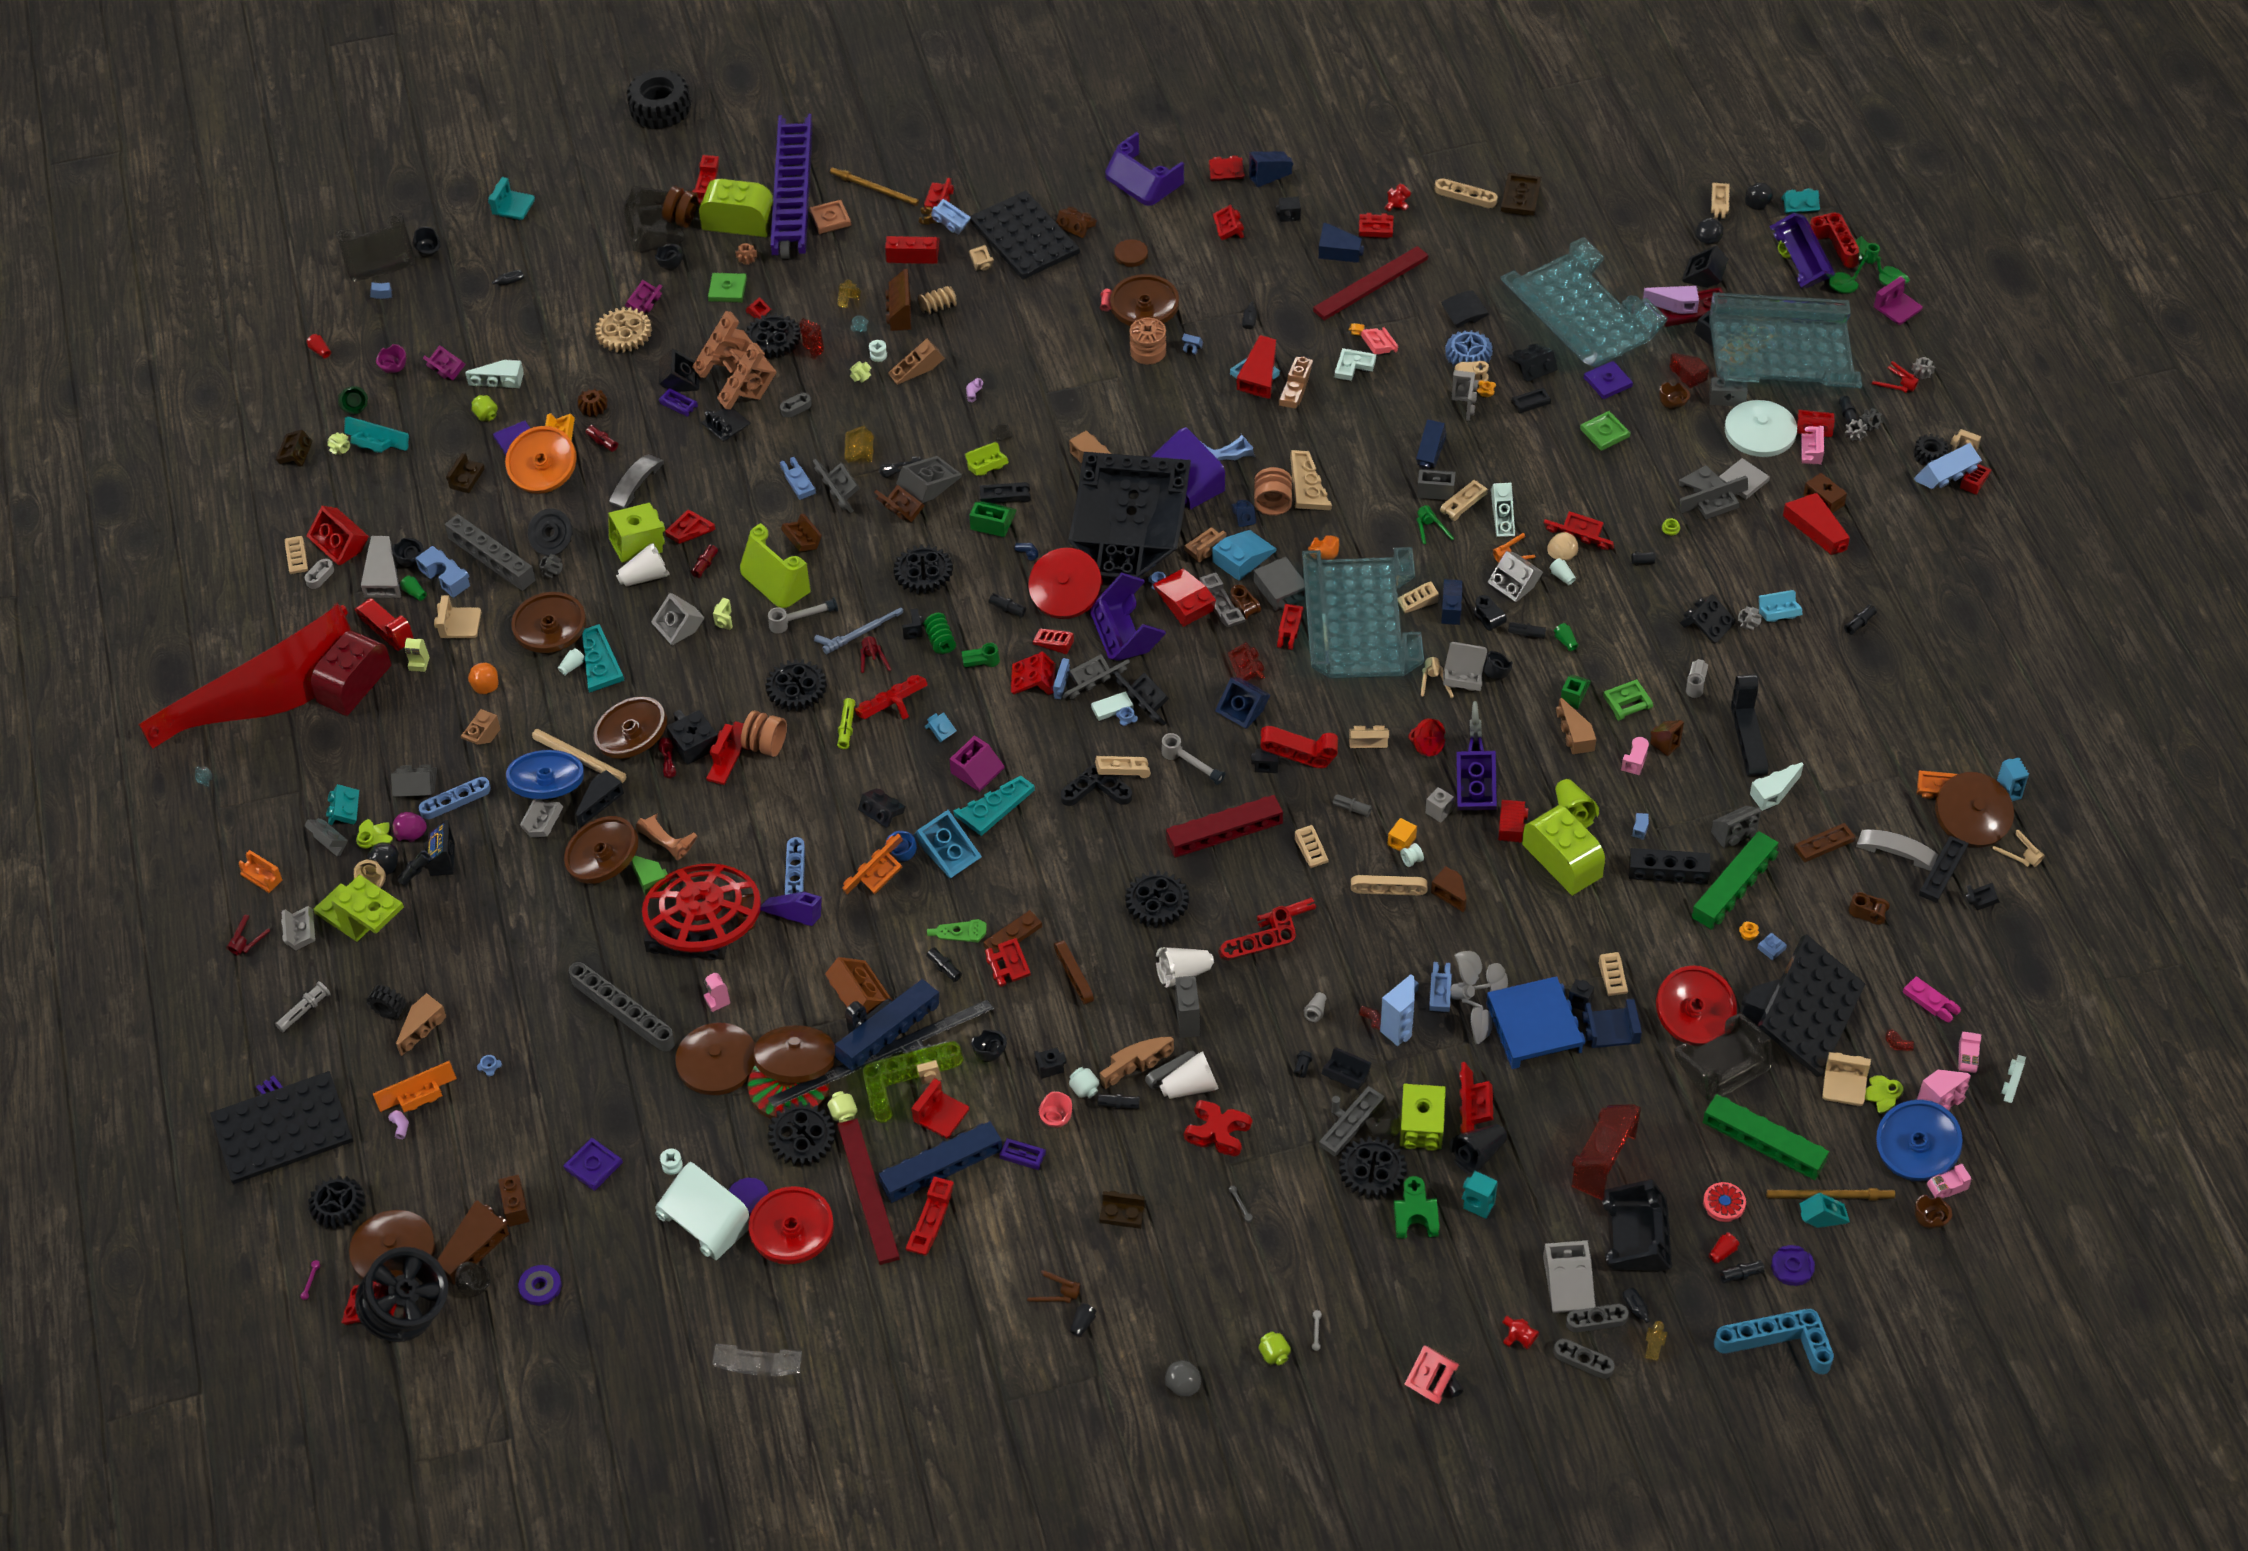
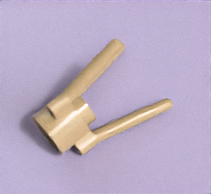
M1430 657L1425 660V668L1422 669L1423 677L1420 694L1422 697L1424 696L1428 674L1431 677L1440 674L1443 680V667L1440 666L1439 659L1436 657ZM1445 685L1450 697L1453 698L1454 695L1451 688Z
M2016 830L2015 835L2028 848L2023 854L2025 859L1996 846L1992 847L1993 850L2015 859L2027 867L2030 864L2036 867L2045 856L2020 830Z

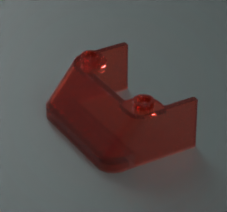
M1635 1104L1602 1107L1598 1115L1600 1120L1580 1156L1576 1155L1573 1160L1572 1166L1575 1168L1572 1187L1602 1200L1604 1198L1607 1176L1627 1138L1629 1137L1634 1140L1636 1138L1641 1107Z

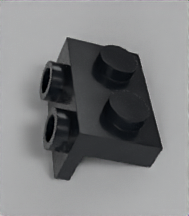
M876 788L862 794L858 810L887 828L890 826L893 817L904 813L906 806L899 803L897 799L885 794L883 790Z
M1335 1047L1331 1059L1323 1067L1321 1074L1331 1080L1343 1083L1349 1088L1359 1090L1368 1079L1372 1063Z

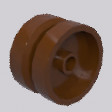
M672 186L664 201L662 209L663 221L671 224L676 221L678 226L688 228L697 210L698 194L689 190L684 192L683 188Z

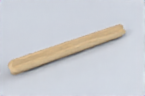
M535 729L532 733L534 740L554 750L574 755L583 765L599 773L607 770L622 783L627 778L624 772L539 729Z

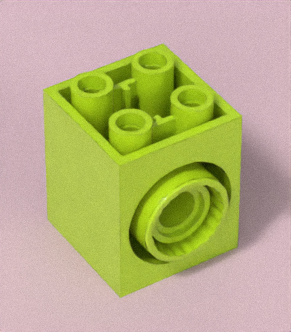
M650 503L609 512V540L621 563L630 561L652 543H654L659 553L663 552V544H665L663 532L665 531L663 521L659 520L657 510L653 509Z
M1403 1085L1400 1146H1404L1407 1149H1415L1416 1147L1427 1150L1441 1149L1444 1129L1445 1086Z

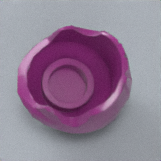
M392 344L387 349H381L376 358V363L386 373H397L405 367L406 352L399 345Z
M412 812L400 813L393 821V832L398 841L405 839L409 842H414L424 835L427 829L425 820Z

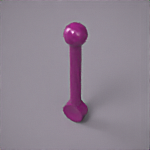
M317 1260L311 1263L312 1270L304 1292L300 1295L302 1300L309 1298L308 1291L316 1270L320 1268V1263Z

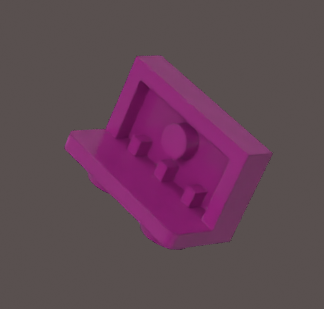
M642 280L625 306L631 307L632 311L638 309V313L642 311L644 314L645 312L649 313L654 306L653 301L657 302L662 295L660 292L662 285L659 284L655 288Z
M440 345L430 358L425 355L423 357L427 361L426 365L433 371L438 369L437 373L444 379L449 377L454 380L465 366L463 361Z

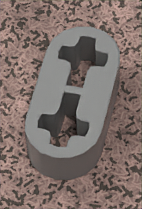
M330 559L319 560L306 573L305 582L307 587L311 589L319 588L333 574L334 567Z

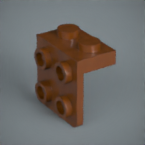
M899 485L895 487L888 497L878 490L874 491L878 496L876 499L903 521L907 519L912 523L925 506Z

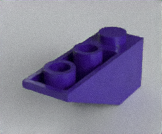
M807 892L770 897L761 905L760 910L768 914L803 923L804 925L813 926L821 917L822 897Z

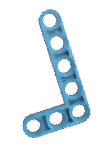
M1812 1309L1725 1325L1717 1330L1714 1347L1720 1353H1731L1801 1338L1811 1368L1818 1374L1828 1373L1834 1358L1820 1317Z

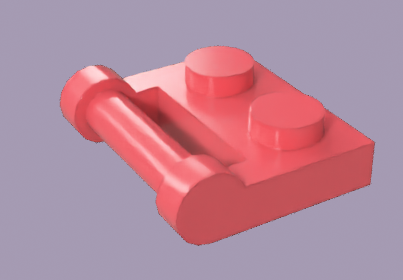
M1424 1346L1405 1385L1431 1401L1440 1404L1442 1400L1441 1395L1453 1371L1457 1370L1459 1364L1430 1347ZM1441 1364H1443L1446 1368L1432 1392L1428 1389Z

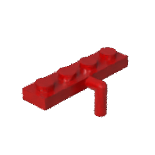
M919 675L910 676L907 678V681L893 685L886 692L878 693L872 700L860 703L859 707L854 709L855 713L860 718L866 719L895 703L901 718L906 719L909 715L902 699L928 685L926 679Z

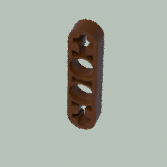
M1061 940L1054 943L1056 955L1084 1005L1093 1002V993L1066 942Z

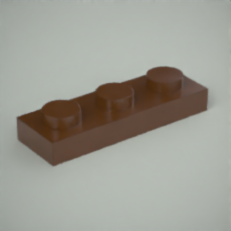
M1843 823L1796 843L1794 850L1805 863L1854 842L1855 835Z
M1029 910L983 941L984 947L986 949L992 948L994 954L998 953V944L1017 938L1018 943L1042 928V922Z

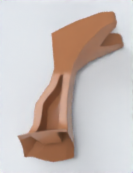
M657 814L646 820L640 818L636 824L637 833L643 834L653 843L665 847L677 861L688 853L698 837L693 832L684 838L674 839L657 822Z

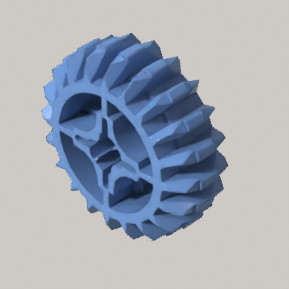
M1464 330L1463 333L1458 331L1456 335L1452 334V337L1448 338L1445 346V355L1453 367L1460 362L1485 361L1489 363L1492 356V345L1489 338H1485L1484 334L1480 335L1479 331L1476 333L1472 332V330L1470 332Z

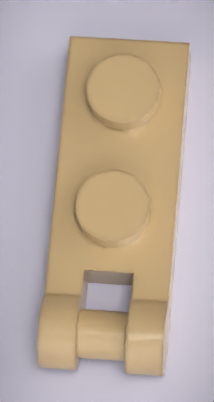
M1473 480L1441 506L1440 512L1448 514L1450 519L1456 521L1463 512L1484 497L1488 489L1476 480Z
M1096 756L1095 764L1098 775H1140L1141 778H1147L1151 774L1145 757Z

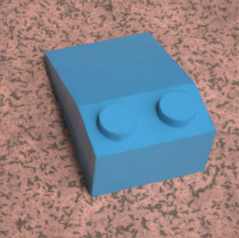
M1251 530L1225 537L1212 548V562L1240 581L1272 555L1276 548Z
M949 810L918 829L913 835L925 853L950 879L982 857Z

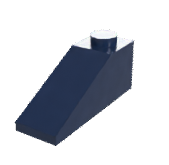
M1444 579L1441 624L1460 625L1462 580Z

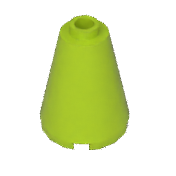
M1565 779L1560 781L1555 788L1558 805L1565 807L1585 828L1591 826L1594 823L1593 819L1599 815L1597 803L1572 780Z

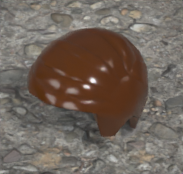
M1665 382L1660 386L1659 398L1664 407L1675 409L1684 406L1688 402L1690 392L1681 383L1672 386L1669 382Z
M1922 1195L1916 1201L1915 1217L1918 1223L1925 1228H1940L1951 1220L1952 1209L1941 1197L1931 1199L1927 1195Z

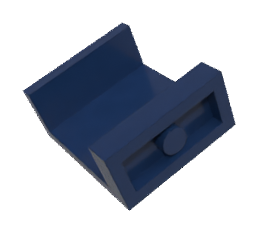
M1626 999L1624 1009L1592 1011L1590 1003H1586L1585 1011H1582L1583 1024H1587L1585 1034L1587 1041L1590 1040L1591 1048L1640 1044L1642 1031L1634 999Z

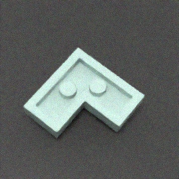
M1342 348L1334 378L1352 381L1355 368L1373 371L1377 354Z
M2018 1055L2016 1060L2012 1059L2008 1070L2011 1078L2009 1083H2004L2001 1093L2005 1095L2004 1101L2010 1103L2013 1101L2026 1060L2024 1056Z

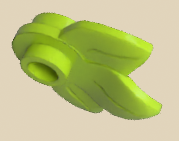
M365 820L359 826V834L356 838L357 845L361 848H370L380 842L391 843L393 837L388 835L390 831L389 822L373 825L371 820Z
M1880 1075L1869 1078L1872 1086L1866 1088L1865 1100L1877 1102L1878 1113H1885L1895 1106L1896 1099L1900 1098L1903 1094L1902 1084L1897 1080H1889L1885 1076ZM1891 1087H1896L1894 1091L1889 1090Z

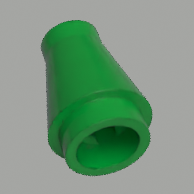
M408 575L400 582L402 591L419 601L426 597L427 593L415 577Z
M1562 623L1554 629L1555 638L1567 647L1569 651H1573L1579 646L1569 625Z

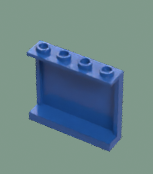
M1557 976L1487 993L1486 1004L1512 1069L1519 1068L1521 1060L1577 1048L1578 1053H1582L1585 1038L1583 1033H1580L1578 1030L1577 1017L1572 1015L1570 1000H1566L1564 985L1559 983Z

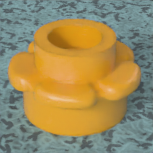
M1351 323L1348 330L1351 331L1352 335L1361 336L1365 325Z
M1744 922L1740 926L1739 931L1745 940H1753L1759 934V927L1755 923Z

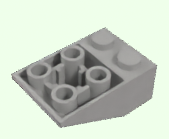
M1588 1240L1545 1244L1543 1259L1552 1312H1571L1573 1310L1595 1307Z

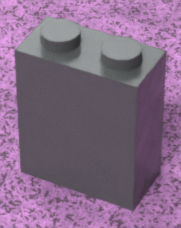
M1287 557L1275 560L1254 570V583L1275 611L1283 609L1285 604L1292 605L1308 598V585Z
M1196 976L1175 977L1180 1038L1200 1036V1008Z

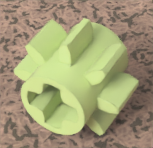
M859 361L850 368L852 371L850 377L854 382L860 381L862 383L871 376L869 373L871 367L867 362L861 363Z
M338 432L331 435L328 439V446L331 447L329 451L335 455L337 453L339 455L346 453L350 448V442L347 440L348 436Z

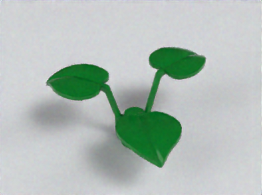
M1860 236L1855 242L1859 247V261L1862 260L1854 276L1851 277L1847 273L1837 272L1830 278L1829 285L1840 293L1854 292L1859 286L1854 280L1864 263L1873 264L1876 261L1878 272L1881 273L1878 279L1882 284L1887 286L1900 276L1905 279L1906 284L1910 281V278L1897 268L1885 266L1882 270L1881 257L1878 256L1880 246L1875 243H1867Z

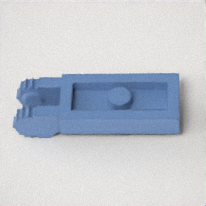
M794 457L790 458L793 469L789 470L784 461L780 462L785 478L799 500L816 494L814 486Z
M1433 962L1429 1011L1450 1012L1451 963H1446L1444 974L1438 973V962Z

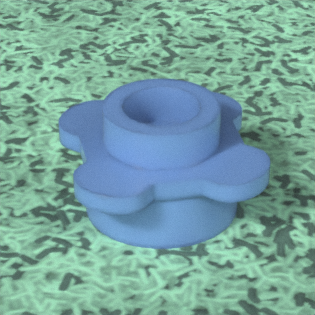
M1154 572L1149 576L1148 581L1151 582L1152 589L1155 590L1153 587L1154 583L1166 578L1163 572Z
M1123 707L1116 713V717L1120 719L1122 726H1126L1131 722L1135 723L1138 720L1131 707Z
M486 1055L480 1060L477 1069L485 1072L487 1076H493L494 1071L500 1068L502 1063L500 1060H496L493 1055Z

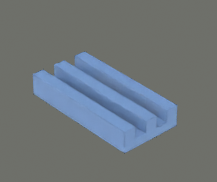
M1063 658L1053 685L1054 697L1056 699L1062 698L1069 676L1070 661L1066 658Z

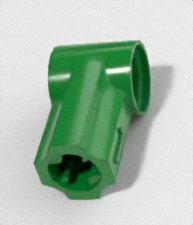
M986 643L979 649L962 651L964 667L985 664L987 667H995L1000 662L998 647L994 643Z

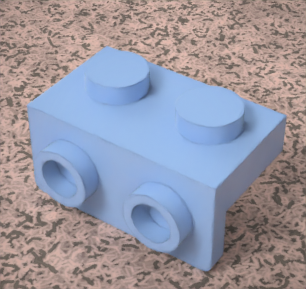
M942 199L937 207L934 206L931 213L936 222L944 224L949 231L955 232L958 235L971 218L945 199Z

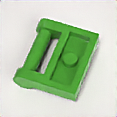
M1637 679L1603 693L1604 699L1613 710L1618 721L1640 710L1653 708L1652 700ZM1640 699L1642 701L1641 703L1635 704L1625 709L1621 708V706L1632 703L1634 701Z

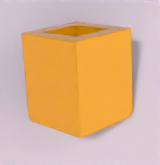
M1400 818L1388 833V846L1398 851L1403 848L1408 849L1416 839L1417 826Z

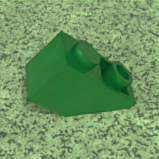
M1576 675L1568 676L1562 688L1561 698L1578 710L1591 680Z

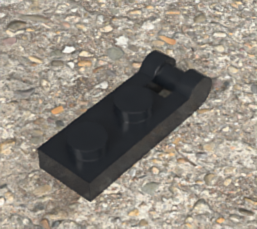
M1027 482L980 485V497L983 502L1022 501L1027 503L1031 500V494L1029 493L1030 484Z

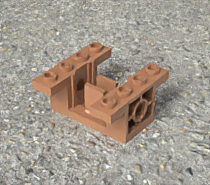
M729 311L724 313L692 366L698 375L703 378L707 377L714 364L725 366L730 373H734L730 378H727V383L717 397L725 409H731L739 396L760 400L777 373L764 357L765 353L757 343H753L743 330L736 329L739 321Z

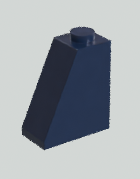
M1285 152L1249 153V178L1257 188L1292 174L1293 161Z
M1323 223L1318 258L1359 263L1360 256L1364 254V246H1361L1362 239L1328 223Z
M1427 419L1416 457L1417 465L1421 468L1435 469L1447 436L1445 423Z

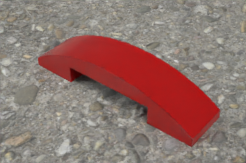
M702 155L699 177L695 190H692V192L698 194V204L702 203L708 184L717 177L719 156Z
M933 1177L927 1193V1201L916 1229L911 1233L906 1251L924 1256L927 1255L944 1219L954 1185L953 1181Z

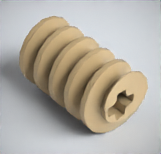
M948 286L944 287V289L939 288L937 292L933 290L931 294L927 292L924 296L922 294L918 296L919 305L923 313L927 311L928 314H931L932 308L937 312L938 306L941 310H944V304L947 308H950L951 302L956 306V296L951 286L950 288Z

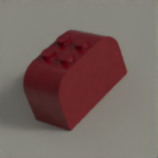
M355 631L344 633L318 662L312 673L311 686L317 703L348 716L392 666L386 646Z

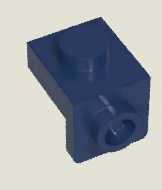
M1239 500L1237 503L1232 504V511L1237 516L1239 527L1256 524L1254 506L1250 501Z

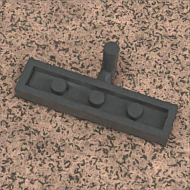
M1368 1086L1346 1112L1340 1109V1097L1333 1096L1331 1111L1340 1119L1319 1141V1146L1336 1157L1383 1104L1385 1096Z

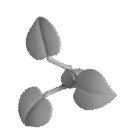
M1462 951L1454 954L1458 962L1463 983L1451 986V997L1454 1000H1462V1003L1475 1006L1471 1012V1026L1474 1042L1479 1044L1490 1035L1493 1021L1488 1010H1483L1482 1005L1468 999L1474 996L1476 989L1489 987L1491 992L1507 988L1508 978L1503 966L1499 963H1493L1489 965L1486 972L1488 983L1473 986L1479 979L1478 974L1482 971L1481 959L1475 952Z

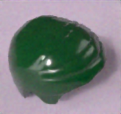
M358 386L347 387L338 396L339 408L349 415L364 411L368 403L366 392Z

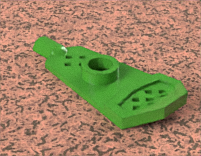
M979 919L969 922L939 925L937 929H927V936H937L939 939L979 943L986 935L987 925ZM955 928H959V929H960L959 932H954L953 930H954Z

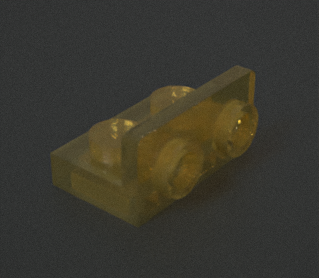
M864 425L846 432L845 459L848 463L862 457L868 462L872 461L874 436Z

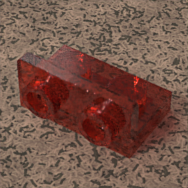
M803 318L799 322L803 346L810 349L811 358L815 360L824 350L820 325Z
M1245 642L1227 653L1237 677L1245 681L1257 675L1261 679L1265 678L1263 673L1265 668L1262 662L1258 661L1259 653L1254 646L1251 648Z

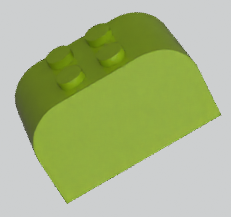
M726 179L712 180L708 184L699 208L702 230L767 237L772 224L773 197L768 188L758 183Z
M1558 805L1525 825L1522 845L1572 896L1603 877L1605 855L1600 843L1565 807Z

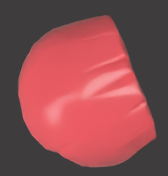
M1049 1093L1039 1107L1040 1118L1049 1127H1062L1071 1118L1072 1100L1064 1093Z

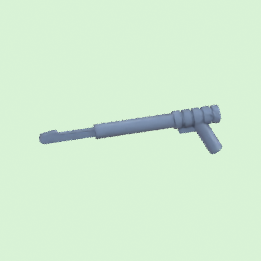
M899 608L880 619H875L845 636L828 639L816 635L814 641L823 644L822 649L824 653L829 654L846 645L851 640L880 626L881 623L899 616L903 613V608Z

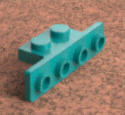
M349 416L345 418L344 432L345 434L352 435L350 443L356 444L360 448L373 449L374 452H383L389 447L405 451L408 449V433Z

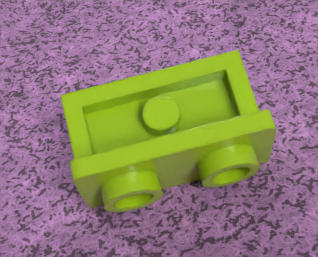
M997 442L965 453L968 469L976 476L985 475L988 471L1000 469L1003 465L1009 463L1007 456L1000 452Z

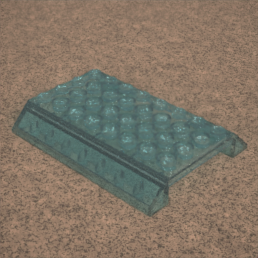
M1582 237L1570 243L1569 254L1523 276H1520L1513 270L1501 276L1500 279L1584 363L1597 367L1652 340L1666 323L1667 317L1647 298L1632 304L1630 314L1591 276L1604 260V256L1589 241Z
M1713 292L1709 320L1717 377L1723 381L1758 383L1759 379L1820 382L1829 387L1862 388L1860 372L1854 371L1847 321L1851 315L1849 300Z
M1412 547L1394 548L1393 557L1321 560L1320 550L1302 551L1310 660L1313 669L1328 678L1404 676L1424 663L1421 632H1402L1401 639L1397 589L1415 578Z

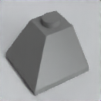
M669 593L651 623L670 644L674 645L695 633L704 620V616L693 605Z

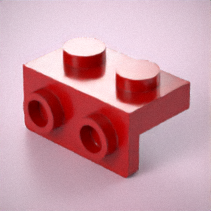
M1230 156L1226 159L1214 157L1212 160H1209L1211 181L1244 179L1242 157Z

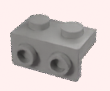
M533 799L520 826L530 838L546 837L551 832L563 806L560 802L544 803L542 799Z
M307 906L293 914L286 909L282 911V938L286 945L298 950L315 941L312 908Z

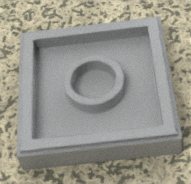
M1743 458L1719 476L1725 483L1747 476L1748 490L1738 493L1745 500L1765 485L1770 476Z

